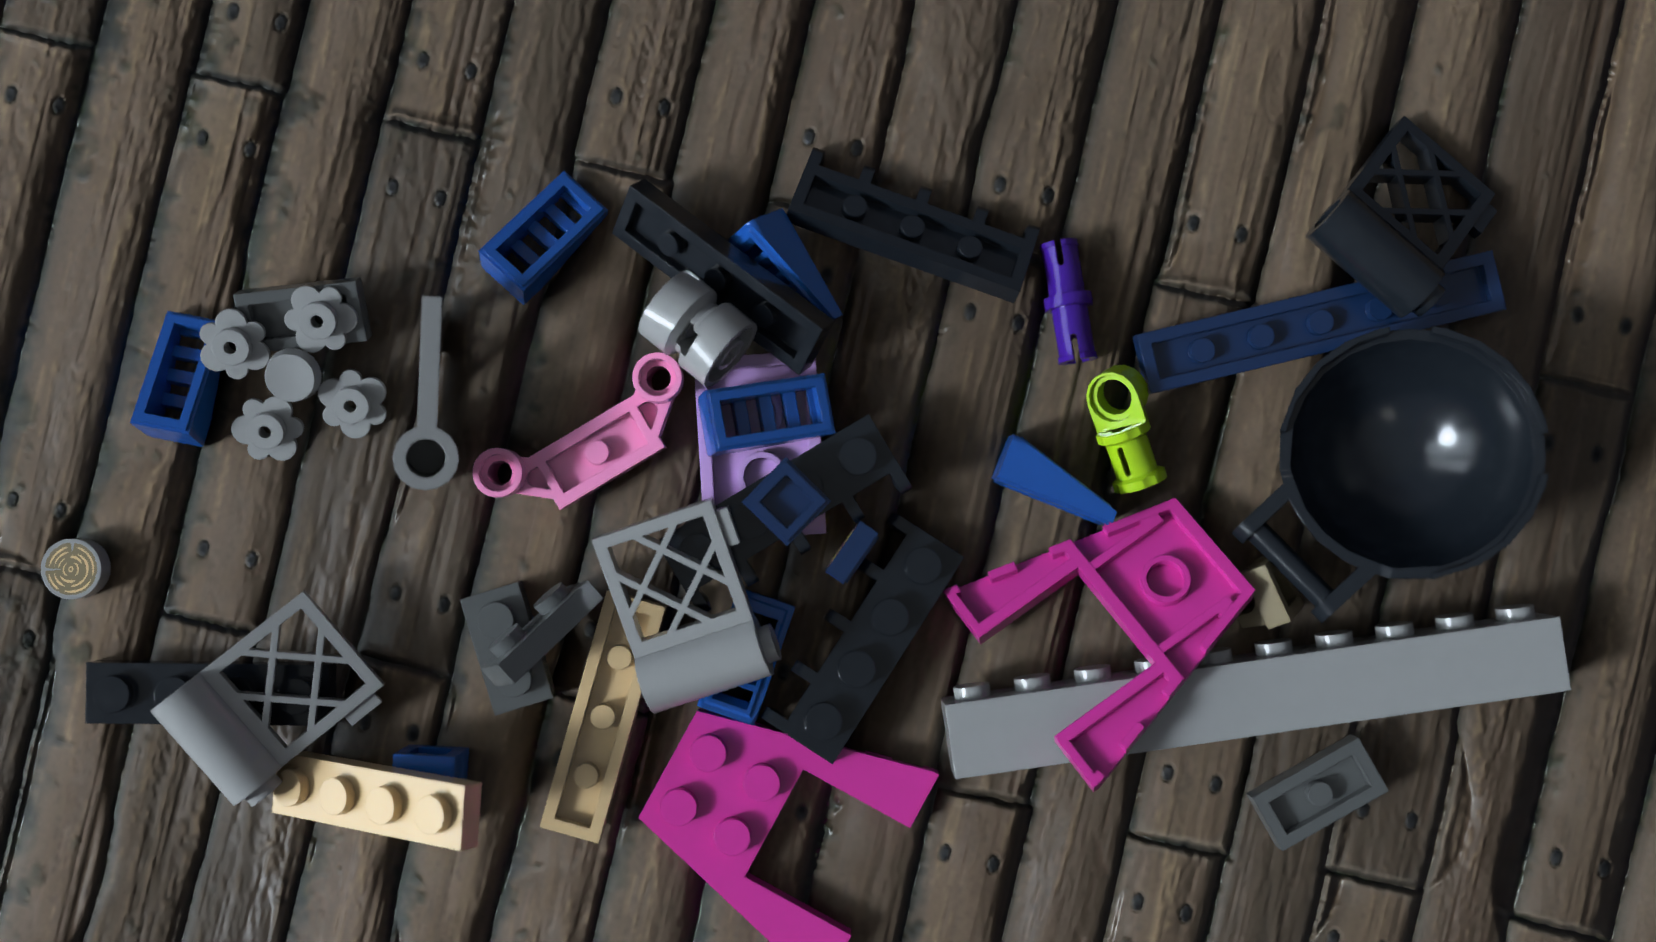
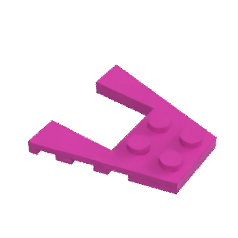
M1176 498L1102 526V531L1075 542L1069 539L1049 547V552L1017 565L1011 562L987 572L988 576L959 588L956 584L943 591L945 599L981 645L1079 575L1151 664L1149 668L1054 736L1055 743L1093 793L1106 781L1253 599L1255 593L1253 586Z
M698 708L638 818L769 942H848L852 936L850 928L749 873L748 870L803 770L909 828L912 826L939 776L938 771L932 767L924 765L921 767L893 760L889 756L869 751L862 752L843 747L834 763L831 764L781 730L773 729L772 726L757 722L755 725H750L706 709Z

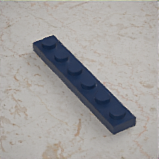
M1490 250L1449 260L1443 268L1445 275L1439 283L1445 288L1444 294L1430 310L1420 317L1411 312L1405 317L1399 318L1361 284L1356 282L1137 334L1132 339L1140 372L1147 383L1150 395L1331 352L1344 342L1376 329L1390 327V331L1403 329L1424 330L1432 328V326L1436 327L1506 310L1493 251Z

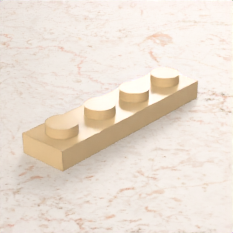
M610 590L606 591L540 823L541 828L597 844L601 841L642 699V692L635 670V658ZM629 595L631 602H633L635 596ZM646 599L641 600L636 616L644 637L661 632L667 605Z
M301 751L276 772L283 782L273 791L272 813L457 851L478 847L482 782Z

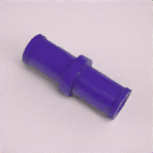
M1063 238L1060 239L1064 264L1059 265L1057 247L1054 240L1039 246L1049 295L1043 302L1045 312L1052 314L1059 355L1058 364L1073 365L1076 364L1072 342L1075 338L1078 342L1082 363L1098 358L1094 347L1088 307L1093 305L1092 292L1084 288L1078 252V239Z

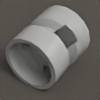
M682 271L670 279L653 297L641 317L638 331L665 355H672L678 352L680 367L706 388L712 387L721 381L741 360L756 335L757 325L731 303L717 305L718 296L714 289L691 271Z

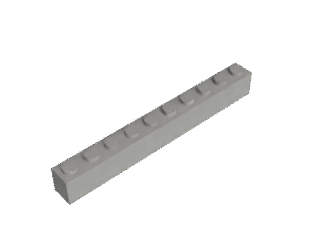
M1513 604L1494 608L1496 618L1474 621V614L1471 612L1450 613L1435 616L1436 626L1414 629L1412 621L1387 622L1374 626L1376 635L1353 638L1352 630L1325 631L1314 634L1315 644L1293 647L1292 639L1290 638L1263 640L1254 643L1255 652L1232 655L1231 647H1215L1202 660L1127 755L1571 691L1560 616L1535 613L1534 604ZM1146 658L1134 660L1135 670L1111 673L1109 664L1083 666L1074 669L1075 678L1052 682L1049 673L1021 675L1013 678L1014 687L990 690L989 682H971L954 686V696L941 697L950 767L955 779L1071 763L1055 743L1054 736L1145 671L1151 664Z

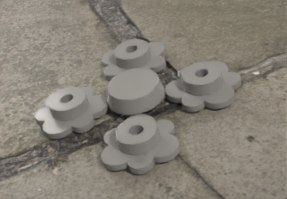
M303 285L293 292L291 296L293 309L285 314L284 322L289 329L297 331L295 336L296 342L301 349H282L271 357L269 347L262 342L266 336L265 327L257 321L248 322L244 313L235 308L221 311L217 315L215 323L209 322L200 329V338L206 343L201 350L200 357L202 363L212 371L226 370V373L231 378L242 379L249 373V369L259 370L266 366L265 383L274 396L269 397L264 402L258 398L247 400L242 407L243 415L237 417L231 426L233 437L242 444H248V453L254 459L262 460L270 455L276 460L285 461L294 456L298 448L296 438L304 432V423L298 417L292 416L293 406L291 402L306 400L313 396L317 390L320 401L326 406L322 414L324 421L330 426L340 425L341 430L348 437H364L370 431L371 424H381L387 417V410L381 404L386 398L387 389L380 379L376 377L363 378L359 371L347 369L340 375L339 379L330 378L321 384L319 364L309 353L318 352L325 345L332 350L342 348L347 341L345 333L352 331L358 323L357 311L350 304L342 302V294L335 287L328 286L319 291L314 286ZM315 316L321 317L323 324L317 323ZM229 342L235 344L236 350L231 349ZM348 401H353L356 404V408L350 407ZM264 426L268 427L271 433H267L264 430Z

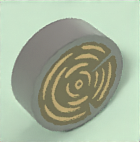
M86 538L64 539L56 542L46 551L41 562V576L45 586L54 595L64 599H79L95 595L106 585L111 572L110 559L105 549L97 542Z

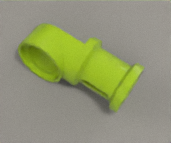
M1114 365L1104 370L1091 381L1086 393L1087 405L1097 432L1095 436L1097 443L1106 447L1116 476L1112 486L1114 492L1120 494L1146 489L1160 483L1167 477L1165 467L1156 463L1147 436V432L1151 428L1144 408L1149 395L1147 383L1142 374L1126 365ZM1108 380L1120 381L1128 387L1132 399L1128 409L1119 410L1107 402L1103 389Z

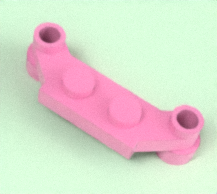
M664 353L645 355L636 363L633 370L634 395L530 457H520L514 451L503 448H492L484 451L478 456L473 465L472 475L475 485L482 493L490 497L503 498L514 494L548 498L554 499L559 510L566 509L667 448L661 436L674 400L681 392L684 384L682 368L677 361ZM660 370L669 371L671 377L669 385L663 390H654L652 387L653 375ZM503 463H508L512 469L511 479L506 484L501 483L498 478V469Z

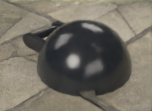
M1432 326V330L1403 329L1390 331V327L1376 329L1341 344L1319 360L1297 386L1280 428L1279 469L1283 484L1255 509L1232 534L1242 544L1249 540L1315 606L1310 612L1323 623L1375 574L1392 579L1433 580L1481 565L1510 545L1532 518L1547 484L1549 474H1544L1546 460L1544 434L1549 433L1546 419L1529 384L1507 359L1481 341L1447 328ZM1289 501L1297 516L1318 542L1342 560L1357 567L1335 589L1267 524Z

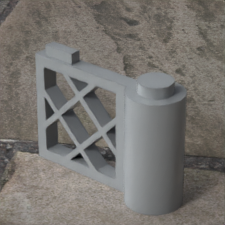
M422 296L417 427L402 435L395 445L392 456L394 470L400 479L410 487L424 491L437 489L449 482L455 474L459 462L457 446L446 432L437 428L442 297Z
M713 497L595 536L592 539L594 549L635 658V670L642 695L650 711L654 714L774 675L773 662L782 659L779 643L772 625L761 626L758 619L754 616L730 546L739 544L741 540L729 506L717 509ZM701 516L705 520L712 540L702 561L669 545L678 524ZM668 528L662 542L648 535ZM635 540L657 551L643 580L619 569L612 546ZM715 551L722 571L709 565ZM663 555L697 570L683 600L650 584ZM703 574L728 586L735 608L713 615L690 604ZM625 585L638 590L633 602H631ZM644 594L678 610L668 630L644 637L636 616V611ZM684 613L697 619L696 621L678 626Z
M304 590L150 712L233 806L245 799L253 807L283 782L276 772L342 718L345 717L353 726L382 703L383 700L377 695L376 691L384 686V682L307 591ZM300 609L304 611L318 628L316 653L279 650L282 623ZM272 632L270 649L252 648ZM326 638L340 655L324 653ZM240 656L269 658L265 692L240 691L222 670ZM278 659L315 661L311 696L274 693ZM323 662L349 664L365 683L347 698L319 696ZM249 701L264 702L262 716ZM273 702L310 705L307 730L287 745L270 726ZM318 706L335 707L316 722Z

